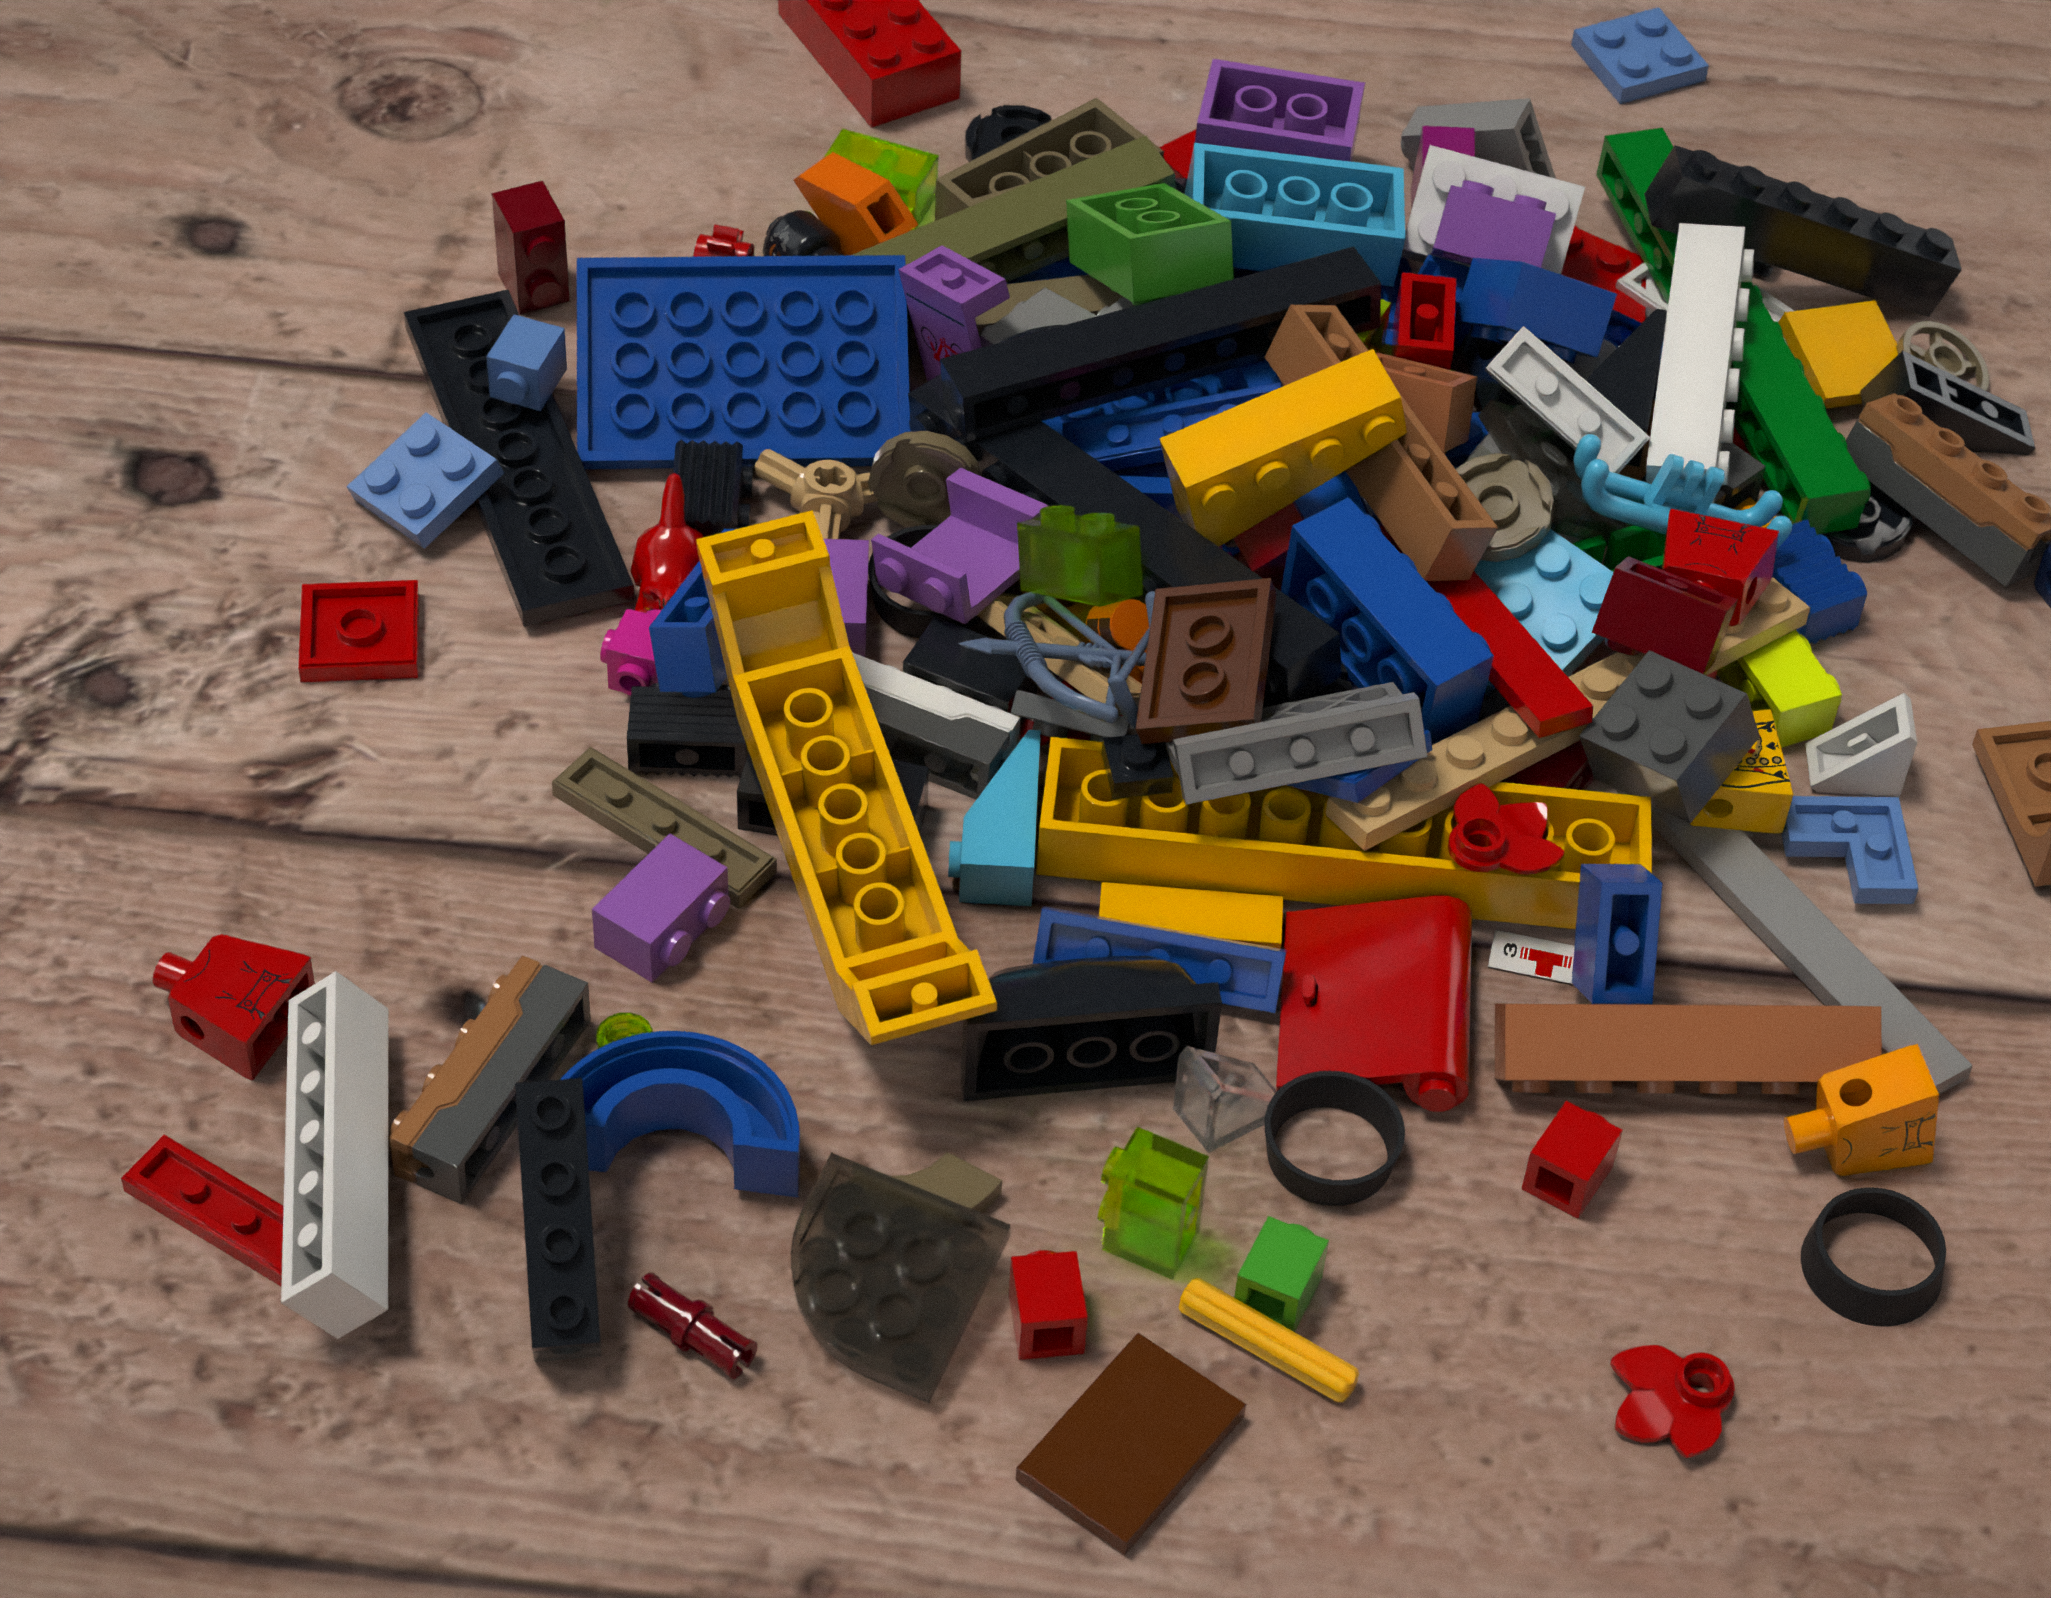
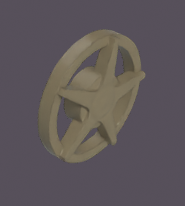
M1920 321L1912 324L1900 337L1896 346L1898 354L1903 350L1958 378L1965 373L1975 372L1976 386L1987 391L1989 372L1985 360L1978 349L1960 332L1942 323ZM1929 334V349L1926 351L1911 344L1912 336ZM1942 338L1956 346L1966 356V358L1969 361L1964 360L1963 356L1956 348L1947 343H1944Z

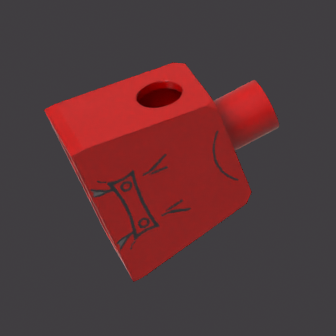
M1670 509L1662 570L1738 599L1729 626L1741 625L1771 582L1779 531Z
M224 934L212 937L194 961L172 952L165 953L158 961L152 979L155 987L170 993L168 1002L174 1030L177 1034L251 1081L256 1078L288 1035L289 1000L315 984L311 957Z

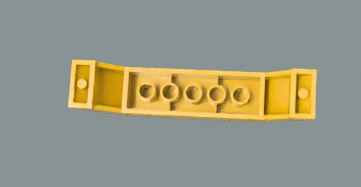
M813 510L696 539L699 560L737 719L839 1012L871 1045L997 1011V1001L978 950L970 951L957 936L850 649L830 566V555Z

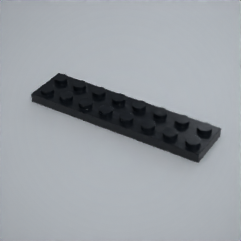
M508 289L404 312L406 331L443 424L496 458L504 471V474L474 503L523 627L634 601V584L553 393L541 411L490 397L486 356L514 314L520 316Z

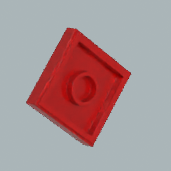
M418 580L302 584L298 666L300 682L418 678Z

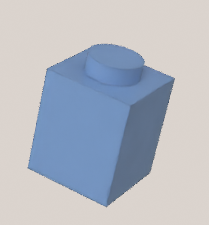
M514 314L486 356L490 397L541 411L567 370L565 328Z

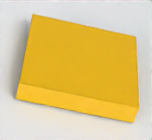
M1875 300L1785 312L1778 322L1793 356L1801 361L1805 377L1815 394L1823 399L1826 409L1862 404L1860 391L1898 355L1897 343Z

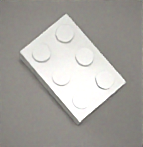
M1429 146L1405 231V243L1401 257L1424 263L1428 254L1431 255L1451 185L1462 187L1463 181L1467 180L1494 188V197L1514 202L1515 195H1525L1546 202L1545 210L1556 213L1541 268L1561 274L1585 190L1584 186L1436 146ZM1449 260V261H1452V262H1455V263H1459V264H1462V265H1465V266H1468V267L1471 266V265H1468V264H1464V263H1460V262H1457V261Z

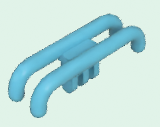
M1587 434L1577 444L1573 461L1575 473L1581 479L1583 498L1593 511L1605 517L1664 535L1667 532L1670 509L1762 527L1770 522L1767 528L1779 531L1777 548L1781 546L1792 531V522L1788 517L1781 515L1774 517L1783 504V497L1775 490L1765 492L1753 507L1745 510H1735L1712 503L1724 481L1725 474L1723 469L1711 466L1703 476L1704 464L1690 460L1682 471L1684 466L1683 457L1669 454L1652 484L1609 471L1607 463L1597 459L1601 450V441L1596 435Z

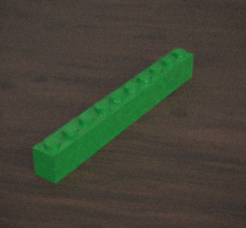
M1663 127L1605 135L1596 176L1641 258L1648 267L1666 303L1669 304L1678 234L1651 226L1644 193L1673 149V145ZM1741 282V288L1750 289L1747 322H1736V328H1745L1742 362L1732 361L1731 368L1740 369L1737 402L1726 403V409L1735 410L1734 426L1750 455L1766 466L1763 479L1769 490H1775L1783 497L1781 511L1784 516L1791 520L1792 524L1808 520L1810 527H1815L1816 534L1857 528L1864 506L1870 498L1869 480L1863 471H1859L1848 451L1844 436L1836 431L1828 417L1823 399L1815 394L1805 377L1801 361L1793 356L1785 342L1780 324L1777 321H1773L1763 303L1759 288L1753 285L1752 282Z

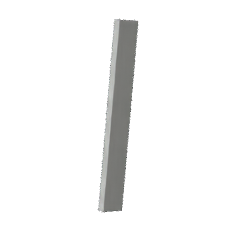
M1618 790L1621 794L1629 795V794H1627V793H1624V792ZM1651 805V826L1825 1006H1881L1882 1055L1906 1046L1918 1044L1939 1095L1968 1079L1973 1065L1742 830L1692 826L1688 822Z

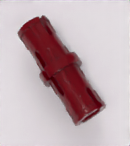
M652 1272L642 1277V1282L649 1286L648 1290L639 1283L634 1286L628 1298V1308L633 1312L639 1313L670 1334L672 1345L681 1351L692 1349L724 1371L731 1379H736L743 1374V1369L737 1366L738 1361L746 1368L750 1366L757 1352V1343L752 1339L746 1338L715 1317L712 1311L714 1308L702 1299H697L693 1302Z

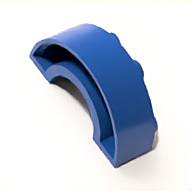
M657 1031L642 1033L614 1041L593 1051L572 1066L560 1078V1080L582 1078L590 1171L607 1173L616 1153L636 1137L655 1130L684 1129L706 1136L724 1150L734 1168L735 1190L798 1198L800 1187V1134L796 1108L788 1090L776 1073L762 1060L742 1047L717 1037L695 1032Z

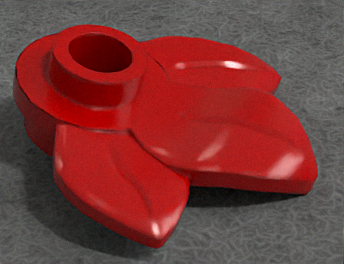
M1482 783L1469 788L1456 800L1453 811L1457 825L1450 833L1448 851L1451 858L1459 866L1474 872H1490L1502 868L1517 874L1529 875L1548 871L1563 859L1564 850L1549 840L1542 839L1547 824V804L1543 802L1499 805L1496 796Z
M1644 1345L1630 1348L1611 1358L1610 1366L1633 1390L1626 1396L1618 1409L1614 1425L1618 1433L1641 1443L1658 1442L1670 1437L1673 1446L1684 1458L1700 1455L1714 1446L1722 1432L1720 1414L1730 1406L1735 1390L1730 1371L1721 1359L1703 1352L1692 1353L1685 1358H1681L1671 1350L1660 1345ZM1691 1386H1702L1705 1389H1707L1708 1392L1697 1391L1693 1389Z

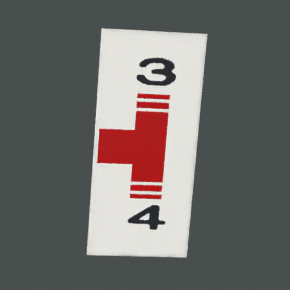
M1495 930L1488 967L1572 984L1574 946Z

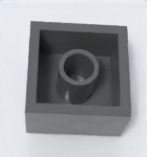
M1649 650L1579 737L1595 779L1629 795L1651 797L1652 806L1691 823L1759 739L1760 735L1747 693Z

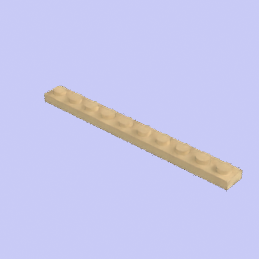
M1772 577L1771 582L1741 625L1728 626L1716 660L1704 675H1708L1806 625L1810 607ZM1616 652L1569 676V679L1594 706L1593 718L1646 654L1639 652L1638 655L1632 656ZM1509 706L1432 745L1433 750L1427 753L1428 757L1420 758L1359 803L1331 796L1328 797L1326 816L1365 851L1455 805L1458 797L1469 788L1480 783L1490 787L1580 741L1579 735L1588 724L1538 738L1513 707Z

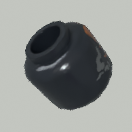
M805 210L792 211L776 218L767 229L763 245L764 256H840L841 254L839 237L811 212Z

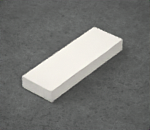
M1524 326L1485 368V371L1574 450H1576L1577 444L1583 436L1587 434L1596 435L1601 441V450L1597 459L1605 461L1611 472L1619 474L1651 438Z

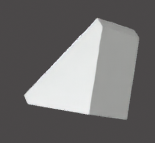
M1902 693L1806 742L1810 787L1817 793L1900 797L1917 745L1911 698Z

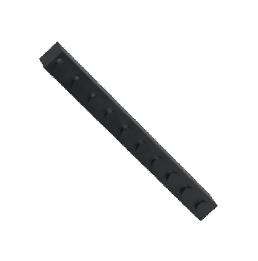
M941 374L908 393L911 419L909 421L911 432L930 431L949 436L970 451L979 463L982 477L1047 504L1052 538L1058 542L1061 548L1067 553L1076 554L1092 566L1101 578L1114 582L1129 593L1134 600H1139L1146 604L1145 596L1147 593L1155 592L1156 589L1263 579L1044 422H1037L966 442L943 403ZM1274 587L1277 595L1264 697H1270L1278 704L1308 699L1341 677L1340 633Z

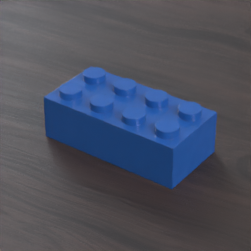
M1347 497L1292 525L1281 592L1340 633L1341 664L1346 668L1351 681L1358 688L1393 682L1402 694L1414 692L1420 700L1423 728L1430 731L1432 745L1477 723L1494 655L1491 653L1486 640L1480 634L1472 632L1457 616L1449 600L1443 594L1435 592L1418 573L1411 558L1404 553H1400L1382 534L1376 520L1372 516L1364 514Z

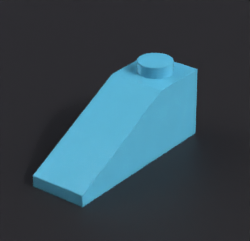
M1041 730L1027 731L963 818L962 841H950L948 877L960 878L959 902L1032 906Z

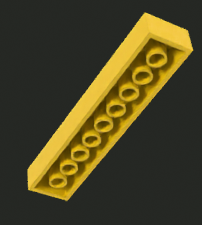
M1051 737L1039 827L1036 875L1135 885L1283 896V900L1341 906L1446 895L1458 898L1468 904L1472 910V919L1576 929L1581 864H1641L1652 873L1651 797L1498 782L1488 788L1496 796L1499 805L1543 802L1547 804V824L1542 839L1549 840L1564 850V857L1555 867L1537 874L1522 875L1502 868L1490 872H1474L1459 866L1451 858L1448 851L1450 833L1457 825L1453 811L1455 805L1364 851L1326 816L1327 801L1330 796L1283 785L1186 805L1182 798L1179 776L1170 761L1174 775L1172 793L1113 799L1101 754L1102 742Z

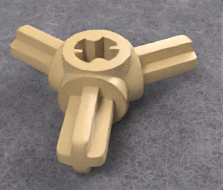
M765 449L754 465V473L757 477L791 495L790 504L793 508L799 510L800 513L813 510L823 539H839L840 533L848 528L851 518L862 514L864 504L878 501L873 491L872 493L870 492L868 485L870 472L856 475L852 468L839 461L820 460L804 468L771 449Z

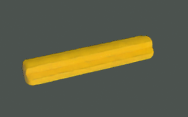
M1192 1279L1182 1292L1179 1302L1181 1313L1332 1400L1344 1402L1356 1387L1359 1371L1355 1366L1203 1279Z

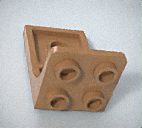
M2051 721L1977 729L1972 746L2035 887L2051 885Z

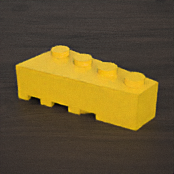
M1371 349L1159 438L1176 508L1182 520L1219 547L1405 435L1407 429L1402 398L1374 349Z

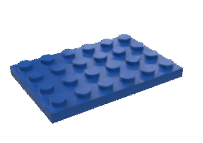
M905 255L577 258V452L584 469L674 468L675 446L681 439L686 443L694 440L698 444L703 440L708 444L716 441L720 445L725 441L731 445L738 441L743 445V464L755 465L760 454L765 449H771L802 467H807L809 464L820 460H835L847 466H872L875 453L887 440L904 432H911L908 397L907 302L898 269L906 265Z

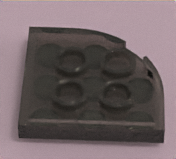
M831 1152L801 1210L793 1233L791 1274L794 1295L799 1311L815 1339L837 1361L868 1379L930 1403L1011 1236V1225Z

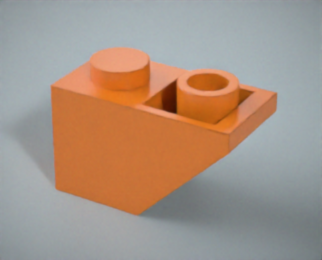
M834 152L793 179L819 220L839 237L843 256L853 255L911 231L919 225L890 180Z

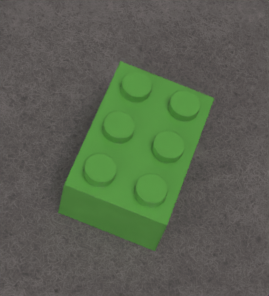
M1165 183L1066 200L1070 263L1089 274L1091 278L1097 279L1108 286L1111 291L1117 292L1130 300L1135 306L1234 279L1231 220Z

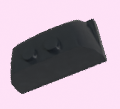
M1112 956L1082 958L1009 967L993 973L988 980L997 1001V1011L963 1020L960 1082L963 1100L975 1101L1212 1079L1222 1000L1218 982L1197 984L1185 968L1158 957Z

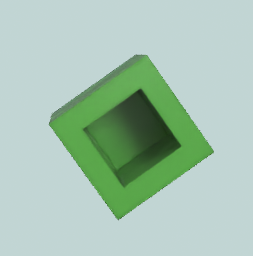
M1268 1216L1237 1275L1234 1298L1295 1332L1323 1277L1329 1240L1315 1235L1311 1230L1302 1225L1287 1224Z

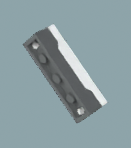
M852 652L892 761H904L909 764L929 767L930 782L977 800L1018 745L1020 717L1010 714L999 707L990 706L956 693L945 686L935 685L904 673L896 667L881 664Z

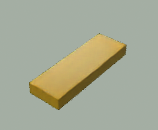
M1101 882L1100 917L1281 949L1283 896Z

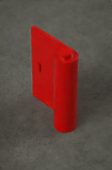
M1434 895L1286 912L1284 949L1287 952L1282 977L1276 1078L1277 1091L1287 1082L1304 1074L1317 1071H1341L1358 1075L1376 1085L1402 1082L1410 1100L1428 1111L1444 1112L1464 1102L1469 1095L1472 910L1468 904L1455 897ZM1315 990H1318L1317 1003L1314 1005Z

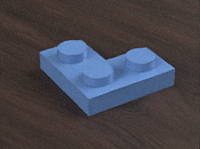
M1793 796L1783 833H1781L1786 857H1845L1855 904H1914L1919 888L1899 797Z

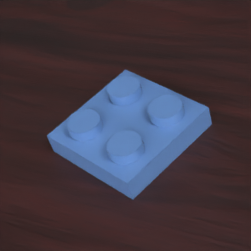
M1659 7L1575 29L1573 32L1571 46L1619 104L1706 81L1709 65Z
M426 412L346 487L356 502L425 549L504 474V471L496 458Z

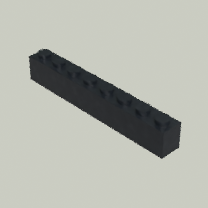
M1353 246L940 359L943 403L966 442L1264 360L1290 305H1335L1356 334L1380 328L1381 282Z

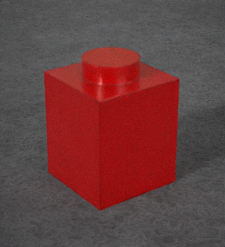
M1565 1101L1530 1152L1522 1190L1578 1219L1613 1168L1623 1130L1609 1123L1601 1115L1592 1111H1586Z
M1039 1250L1028 1255L1011 1256L1008 1294L1018 1360L1084 1354L1088 1316L1077 1251L1056 1253L1050 1250Z

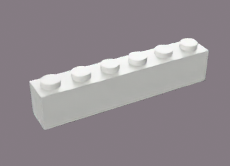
M1679 223L1646 464V483L1652 484L1669 454L1683 457L1684 466L1682 471L1690 460L1704 464L1703 476L1711 466L1723 469L1725 475L1722 485H1727L1730 451H1721V444L1732 443L1735 410L1726 409V403L1737 402L1740 369L1731 368L1732 361L1742 362L1745 328H1736V322H1747L1750 289L1741 288V282H1752L1754 250L1744 249L1745 227Z
M335 971L289 1000L281 1303L339 1339L388 1310V1008Z

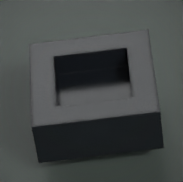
M1138 734L1103 738L1101 754L1113 799L1172 793L1174 775L1165 742L1142 744Z

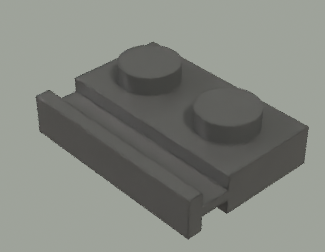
M1020 690L1016 691L1011 713L1034 721L1032 730H1041L1040 735L1050 738H1067L1068 731L1089 735V741L1102 742L1103 738L1137 734L1136 730L1123 716L1118 715L1114 723H1108L1065 707L1055 699Z

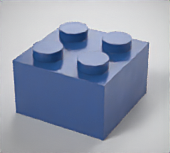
M1473 258L1456 312L1455 321L1473 327L1471 337L1497 345H1502L1505 341L1509 342L1524 326L1564 362L1574 364L1577 355L1598 358L1617 294L1526 262Z

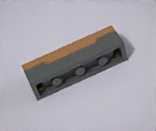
M1893 393L1867 403L1859 416L1860 419L1856 421L1846 439L1848 451L1859 471H1863L1871 483L2005 587L2032 576L2041 562L2044 551L2051 545V508L2048 503L2034 494L2025 493L2007 479L2006 472L2000 466L1991 461L1982 460L1964 446L1963 439L1957 433L1936 425L1922 414L1921 407L1910 398Z
M523 955L508 975L503 974L498 977L489 993L488 1003L475 1020L469 1019L462 1026L456 1039L455 1048L443 1065L437 1064L430 1070L424 1081L422 1094L409 1111L403 1110L393 1121L388 1134V1145L391 1146L395 1176L411 1183L417 1182V1185L463 1204L518 1125L515 1083L549 1081L591 1022L588 982L545 964L542 966L540 962Z

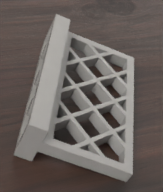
M1393 682L1263 707L1262 718L1259 723L1173 739V742H1165L1169 759L1179 776L1182 798L1186 805L1428 757L1420 700L1414 692L1402 694Z

